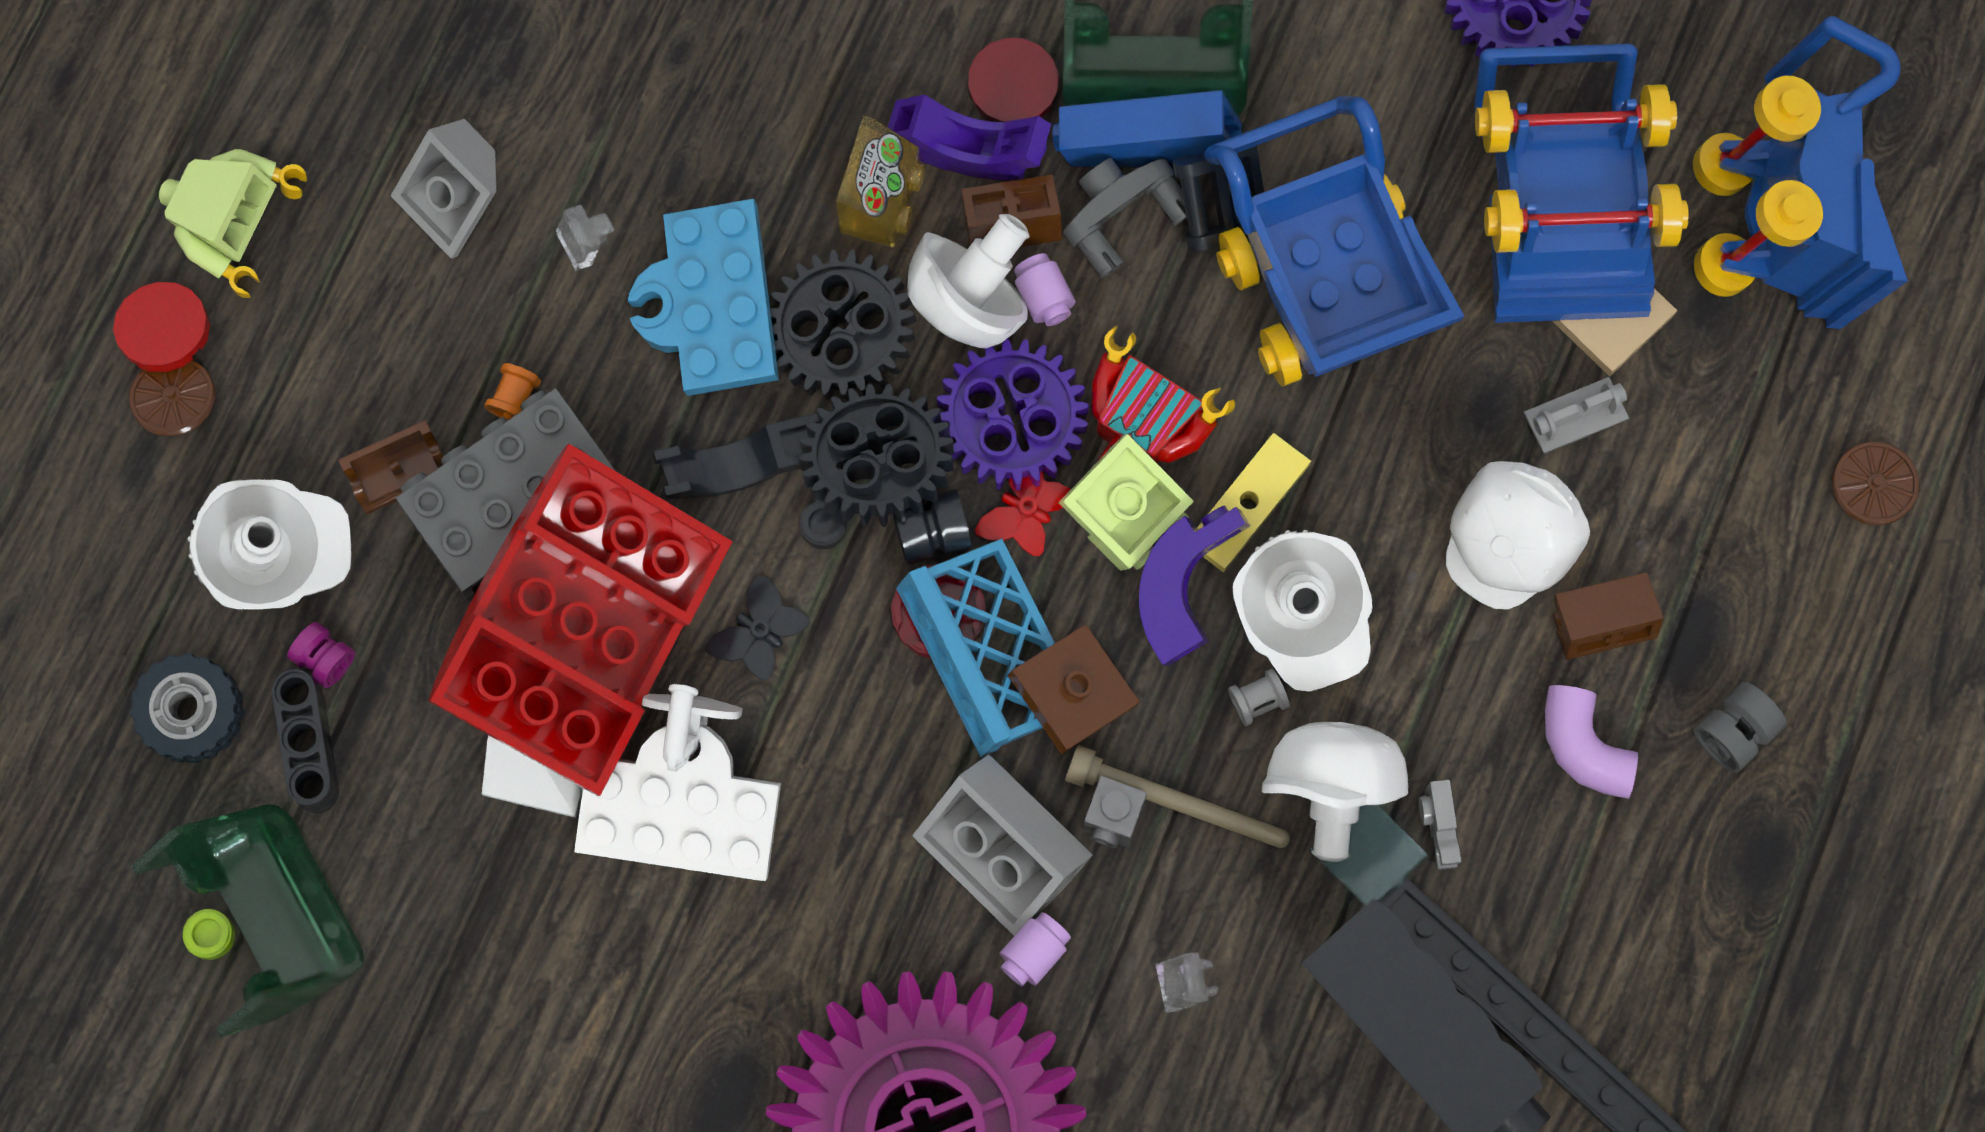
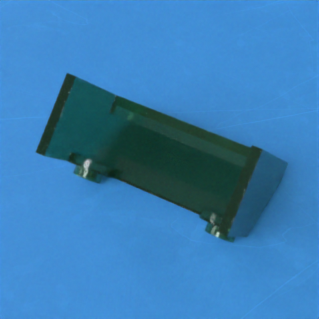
M1064 0V106L1222 90L1236 115H1240L1247 103L1253 0H1238V4H1220L1208 9L1201 18L1199 37L1109 36V19L1103 8L1090 2Z
M266 804L173 827L131 866L134 873L139 874L173 865L181 881L192 891L200 894L220 891L262 972L255 974L245 983L243 998L246 1004L216 1029L220 1038L281 1018L348 980L363 966L364 954L355 934L294 820L279 806Z

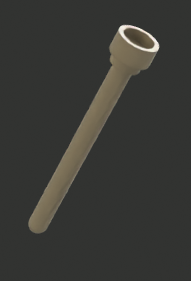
M1077 745L1065 778L1067 782L1083 787L1084 783L1094 786V783L1099 782L1100 777L1103 776L1147 792L1145 800L1277 848H1284L1290 842L1289 833L1282 828L1102 764L1103 759L1094 756L1095 750Z

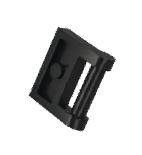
M1256 145L1237 153L1248 178L1251 197L1264 192ZM1204 153L1184 155L1176 158L1173 161L1174 173L1181 180L1190 230L1186 233L1188 249L1191 251H1204L1220 246L1219 234L1239 227L1247 238L1248 235L1244 232L1235 214L1229 182L1222 165L1209 163L1205 159ZM1206 173L1211 175L1219 225L1214 227H1208L1199 180V176Z

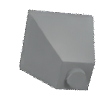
M465 119L429 129L391 194V197L451 259L459 255L497 191L495 150Z

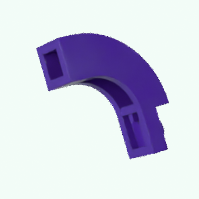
M926 95L896 100L886 133L896 134L900 138L904 154L931 166L982 179L1020 180L1023 179L1025 169L1039 167L1041 159L1046 152V141L1051 123L1039 116L1007 122L978 120L954 112Z
M1224 505L1212 511L1201 519L1204 527L1197 530L1190 518L1184 516L1161 536L1149 554L1140 581L1139 609L1147 639L1162 665L1170 666L1209 642L1189 605V579L1201 558L1251 526L1243 512L1237 507L1228 511Z

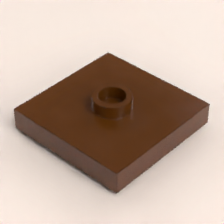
M1086 624L1016 667L1007 675L1061 754L1078 745L1140 703Z

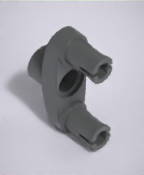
M1109 158L1080 179L1079 184L1091 201L1063 231V234L1073 248H1080L1099 274L1098 276L1101 280L1110 275L1111 271L1114 272L1125 263L1101 232L1102 224L1141 196L1152 194L1170 218L1174 227L1183 223L1184 219L1187 220L1182 188L1174 179V169L1166 159L1156 160L1124 175L1114 160Z

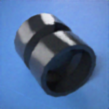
M956 489L937 493L938 500L936 502L928 500L927 504H922V514H918L911 508L906 509V522L904 523L893 514L901 549L907 565L932 559L937 549H941L947 555L971 548L965 515Z

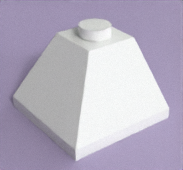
M488 735L482 786L483 796L576 818L583 788Z

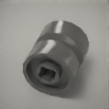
M1742 681L1722 701L1723 711L1713 709L1693 731L1699 744L1717 763L1731 772L1739 773L1759 753L1757 744L1766 746L1787 726V721L1779 707L1763 691L1748 682Z

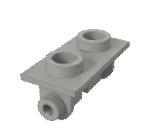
M1609 377L1524 411V415L1543 454L1629 419L1622 402L1627 400L1626 392L1620 383L1613 385Z

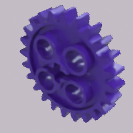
M1448 0L1444 13L1456 15L1452 20L1451 30L1464 28L1465 32L1461 44L1465 45L1475 40L1478 43L1475 55L1479 57L1482 51L1489 48L1570 46V38L1578 40L1583 30L1580 24L1587 23L1591 12L1586 7H1590L1592 0H1560L1555 3L1547 2L1546 0ZM1537 18H1538L1539 20L1546 21V23H1541V22H1539V21L1537 20ZM1519 20L1526 26V29H1512L1506 21Z
M1008 338L1003 341L1002 351L995 352L993 346L985 348V356L982 358L973 351H968V368L956 362L953 365V372L958 380L943 379V389L950 395L937 396V406L946 410V412H941V421L948 422L950 438L955 443L953 444L954 454L951 456L953 460L964 457L961 464V472L966 474L976 467L978 469L979 484H982L989 475L995 476L996 489L998 490L1002 488L1006 478H1012L1016 491L1021 489L1022 478L1029 477L1034 486L1038 487L1040 485V472L1045 471L1053 479L1056 478L1057 467L1055 462L1058 461L1063 465L1070 466L1072 457L1066 449L1080 451L1082 440L1075 434L1087 433L1088 422L1077 418L1088 414V403L1076 401L1084 396V385L1070 386L1076 377L1075 369L1060 372L1063 356L1058 355L1051 361H1047L1045 345H1042L1035 354L1029 353V344L1026 339L1023 340L1018 351L1012 350ZM998 377L1004 379L1015 414H1020V430L1029 446V450L1026 452L1020 449L1011 417L1005 415V400L995 382ZM1021 378H1030L1036 381L1039 387L1036 391L1025 394L1016 390L1014 384ZM977 393H987L994 398L995 402L988 408L980 409L973 406L969 400ZM1038 420H1045L1053 424L1055 430L1047 436H1038L1029 427ZM994 435H1001L1006 437L1011 444L1007 449L997 452L989 449L985 442Z

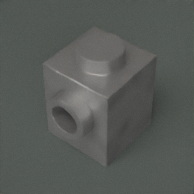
M1101 776L1084 821L1083 831L1090 833V839L1099 844L1112 848H1117L1118 844L1129 847L1147 792Z

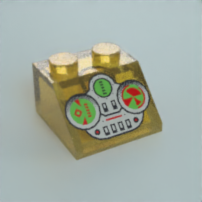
M864 115L836 200L840 232L894 247L898 233L906 234L909 227L912 207H908L907 203L911 191L919 192L925 174V165L920 164L919 147L874 118Z

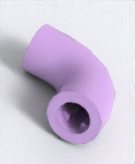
M1549 686L1545 707V730L1547 742L1557 764L1578 784L1603 794L1629 799L1636 776L1638 752L1611 747L1604 744L1596 736L1593 729L1596 693L1571 686Z

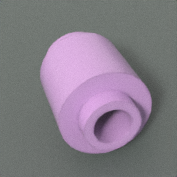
M1047 254L1034 255L1015 267L1014 273L1017 277L1015 285L1022 299L1027 304V309L1035 323L1045 322L1046 326H1053L1066 320L1071 315L1070 309L1074 306L1076 300L1057 263L1050 261Z
M1041 912L1036 919L1030 918L999 953L1005 961L1000 968L1018 985L1023 986L1028 981L1036 986L1067 951L1065 944L1071 939V936L1058 922L1046 913Z

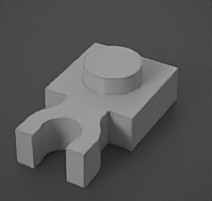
M1450 780L1433 781L1424 790L1425 796L1419 797L1421 823L1423 826L1430 825L1431 838H1434L1437 870L1457 868V864L1461 863V856L1455 831L1457 824Z

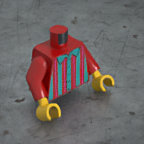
M1118 326L1113 327L1105 336L1104 344L1108 352L1102 355L1092 382L1091 413L1098 421L1097 434L1109 442L1097 461L1126 434L1156 463L1159 461L1171 463L1198 451L1217 426L1216 418L1228 415L1234 410V399L1228 401L1224 405L1223 410H1219L1214 405V397L1220 392L1221 388L1208 391L1200 400L1133 356L1129 355L1126 361H1124L1122 355H1125L1133 348L1136 343V336L1132 332L1127 341V346L1120 347L1113 339Z

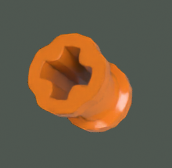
M504 363L500 369L503 376L493 398L486 400L484 408L495 416L505 418L508 421L523 411L520 408L521 404L530 397L533 389L539 388L541 380L537 375L522 367Z

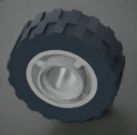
M183 653V656L171 655L165 657L166 660L160 663L155 662L149 667L150 670L145 675L142 674L137 681L139 684L136 690L132 691L131 695L133 703L132 708H130V717L134 719L135 725L133 728L136 734L142 737V742L159 755L183 763V761L200 763L202 759H212L218 756L217 753L222 749L226 750L232 744L231 740L235 734L238 736L241 729L239 726L241 718H244V708H242L241 702L244 699L242 692L236 687L237 682L225 669L203 656L196 657L193 654ZM195 697L197 700L195 714L187 720H180L178 717L180 703L186 698Z

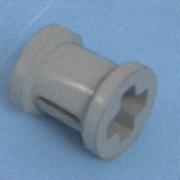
M1273 668L1265 671V677L1241 688L1234 685L1229 687L1228 690L1232 704L1245 727L1252 724L1253 718L1277 707L1281 710L1290 707L1285 689Z

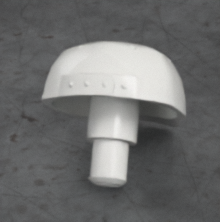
M999 214V219L985 238H976L968 249L939 235L929 232L925 233L909 265L907 289L908 296L914 307L937 330L958 342L978 348H988L1005 341L1023 325L1028 315L1027 304L1022 299L1019 291L1005 278L1013 267L1010 259L1025 239L1030 237L1027 227L1010 214Z
M1490 462V464L1488 463L1477 473L1454 509L1450 524L1452 535L1446 553V567L1453 581L1479 602L1494 609H1511L1524 603L1537 592L1549 589L1565 576L1587 545L1590 536L1588 521L1579 501L1556 475L1545 469H1539L1525 463Z
M240 480L220 484L210 493L198 512L196 520H193L194 529L191 530V534L187 538L190 542V554L188 557L192 559L195 569L194 574L198 576L199 581L208 588L218 602L225 607L234 609H271L293 605L303 596L331 589L343 582L351 566L350 525L348 515L343 506L328 496L299 491L293 484L281 480Z
M1287 530L1284 534L1270 537L1269 541L1260 547H1256L1233 583V597L1247 637L1255 650L1267 656L1281 678L1295 690L1309 692L1321 689L1360 673L1368 663L1371 650L1368 618L1372 612V598L1364 572L1351 546L1336 537L1308 532L1307 530L1299 533Z
M1344 722L1309 723L1286 733L1276 746L1269 763L1266 779L1262 783V793H1285L1310 799V817L1316 820L1314 848L1311 852L1320 860L1339 862L1350 857L1351 824L1358 821L1360 806L1385 804L1408 794L1406 762L1398 744L1375 729Z

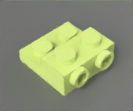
M1126 434L1105 453L1062 498L1059 504L1090 534L1087 538L1121 571L1130 569L1132 566L1138 570L1145 565L1153 549L1152 545L1174 523L1184 516L1189 517L1184 511L1194 501Z

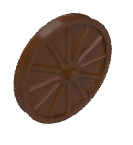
M193 360L184 367L168 372H148L143 369L134 379L129 392L130 408L137 422L147 431L161 436L181 435L195 429L208 417L215 402V387L210 375L203 366Z
M1871 441L1852 447L1839 459L1832 475V489L1837 503L1851 518L1868 525H1886L1899 520L1912 508L1919 492V477L1913 462L1903 451L1888 443Z

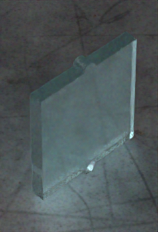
M1363 805L1359 809L1358 821L1351 824L1350 857L1339 862L1318 860L1364 905H1367L1372 899L1380 901L1394 887H1402L1403 879L1427 857V853L1378 805Z

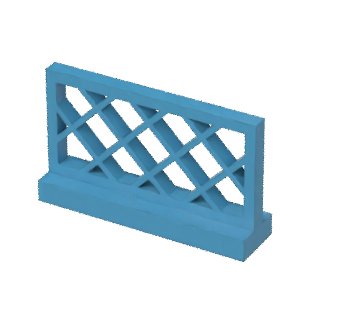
M1003 539L928 569L926 566L909 572L896 589L980 758L997 751L1002 745L1042 729V725L1037 718L1034 719L1035 715L1020 693L1008 689L1011 680L1007 675L1024 663V661L1018 659L1024 640L1039 645L1042 651L1055 644ZM993 555L995 556L1003 572L999 584L975 575L981 560ZM971 565L969 572L961 569L963 567ZM948 574L964 581L965 584L959 601L943 595L935 579ZM972 585L996 594L990 614L966 604ZM1002 598L1020 605L1024 613L1020 626L997 617ZM950 609H952V610L955 611L954 617H953V615H952ZM962 614L986 623L980 643L963 636L958 626ZM993 627L1017 636L1011 656L987 646ZM983 657L1007 666L1001 686L984 678L980 670ZM1005 699L1029 708L1024 724L1012 729L1009 728L1001 712Z

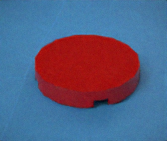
M155 282L138 288L124 299L115 314L113 332L120 351L139 368L148 372H168L184 367L193 360L192 356L197 353L199 348L203 349L208 341L210 322L202 301L191 289L177 283Z

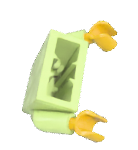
M234 149L214 156L210 160L194 159L188 163L180 181L168 179L161 185L159 199L163 205L167 206L165 218L176 226L174 237L187 258L218 279L221 275L227 278L233 291L238 296L250 298L251 296L248 292L237 287V282L243 276H250L260 283L257 274L250 267L239 266L235 268L229 263L231 260L240 262L277 186L273 181L280 183L281 192L285 197L299 199L302 197V190L286 182L292 178L307 182V176L304 169L299 165L291 164L280 169L276 167V162L242 149Z

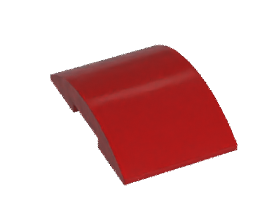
M567 444L529 499L485 574L450 644L428 702L590 793L601 796L645 711L641 708L643 697L648 695L683 626L690 625L733 541L573 445Z

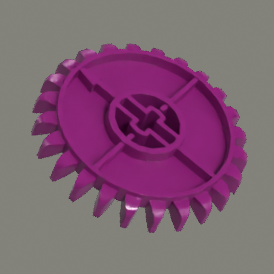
M910 971L903 972L900 977L898 1003L888 1005L881 992L870 981L862 984L861 993L865 1015L857 1020L834 1001L826 1006V1011L836 1036L829 1042L817 1034L801 1030L797 1035L798 1041L806 1055L813 1061V1064L809 1070L782 1065L779 1066L776 1072L779 1079L789 1089L799 1094L797 1102L772 1104L766 1107V1116L771 1121L782 1127L792 1129V1132H915L912 1119L918 1115L927 1114L932 1125L966 1110L969 1111L972 1119L941 1132H1060V1130L1079 1124L1087 1116L1086 1108L1083 1106L1057 1104L1055 1095L1065 1090L1076 1077L1074 1067H1057L1044 1071L1040 1064L1055 1045V1034L1052 1031H1047L1036 1035L1024 1043L1018 1035L1026 1020L1027 1006L1023 1002H1019L1007 1010L999 1020L990 1016L993 1004L992 984L983 982L977 988L967 1006L957 1003V989L952 972H943L936 985L932 1000H922L919 986ZM927 1086L948 1091L957 1098L934 1107L930 1098L916 1099L913 1089ZM903 1093H906L909 1104L900 1111L903 1120L879 1130L881 1117L890 1103Z

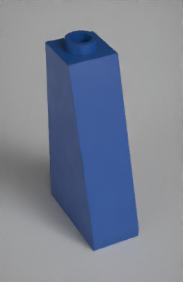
M1222 90L1059 107V123L1053 125L1055 150L1061 152L1070 166L1096 167L1109 158H1112L1118 167H1142L1159 159H1166L1171 167H1173V161L1178 157L1205 153L1207 147L1242 134V123Z

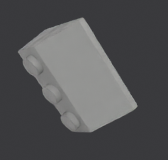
M989 754L958 776L912 835L1014 936L1030 918L1035 919L1056 898L1093 856Z

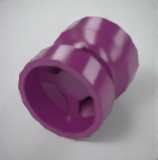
M313 622L295 639L288 651L287 658L299 668L307 667L312 671V678L324 688H329L347 672L353 663L356 652L344 642H335L327 628L319 622Z

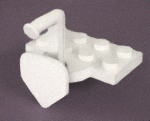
M680 684L669 686L668 690L671 692V695H645L642 700L643 706L669 711L667 726L656 730L641 746L636 761L619 759L601 796H596L583 789L574 852L766 881L769 873L781 783L734 776L733 758L725 741L707 726L708 717L738 719L742 716L743 708L711 698L697 696L698 690L696 688ZM701 746V751L698 757L692 759L695 750H697Z

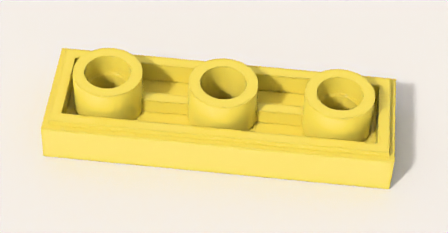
M1273 433L1209 512L1211 513L1224 505L1228 511L1237 507L1243 512L1251 526L1207 553L1204 558L1222 572H1225L1310 466L1311 460ZM1251 499L1255 502L1256 507L1254 509H1245L1240 501ZM1201 522L1200 525L1197 527V530H1199V529H1201L1202 527H1204V525H1203L1202 522Z

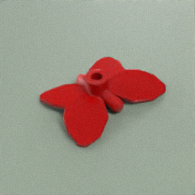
M1043 471L1040 472V485L1038 487L1034 486L1029 477L1022 478L1021 489L1016 491L1012 478H1010L1009 485L1016 496L1005 492L1001 500L1011 507H996L981 517L975 528L976 535L988 541L1000 539L1005 541L1014 538L1024 551L1032 556H1040L1044 551L1045 532L1041 523L1046 524L1051 521L1049 512L1059 511L1063 508L1059 502L1071 490L1058 482L1045 481Z

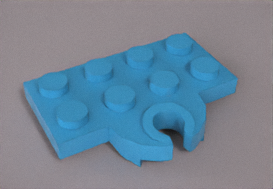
M748 199L664 214L668 258L650 265L637 277L628 297V302L632 307H642L648 300L654 298L663 300V307L661 312L654 318L646 319L639 315L630 318L633 327L652 348L665 353L679 352L683 391L687 396L779 380L758 205L755 200Z

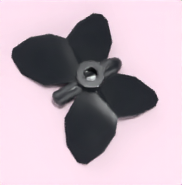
M759 576L750 585L747 593L746 607L752 618L743 612L739 613L736 617V622L744 627L729 626L713 635L705 647L706 652L718 660L733 662L743 659L749 671L757 678L768 680L772 676L775 664L773 647L780 648L783 645L780 637L794 636L806 629L810 621L808 616L796 608L781 605V594L774 583L764 576Z

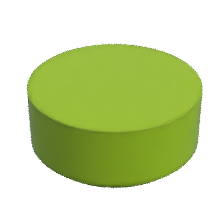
M204 909L194 913L187 920L183 929V941L186 948L192 954L205 960H214L224 956L231 949L235 940V929L231 920L221 912L213 909Z

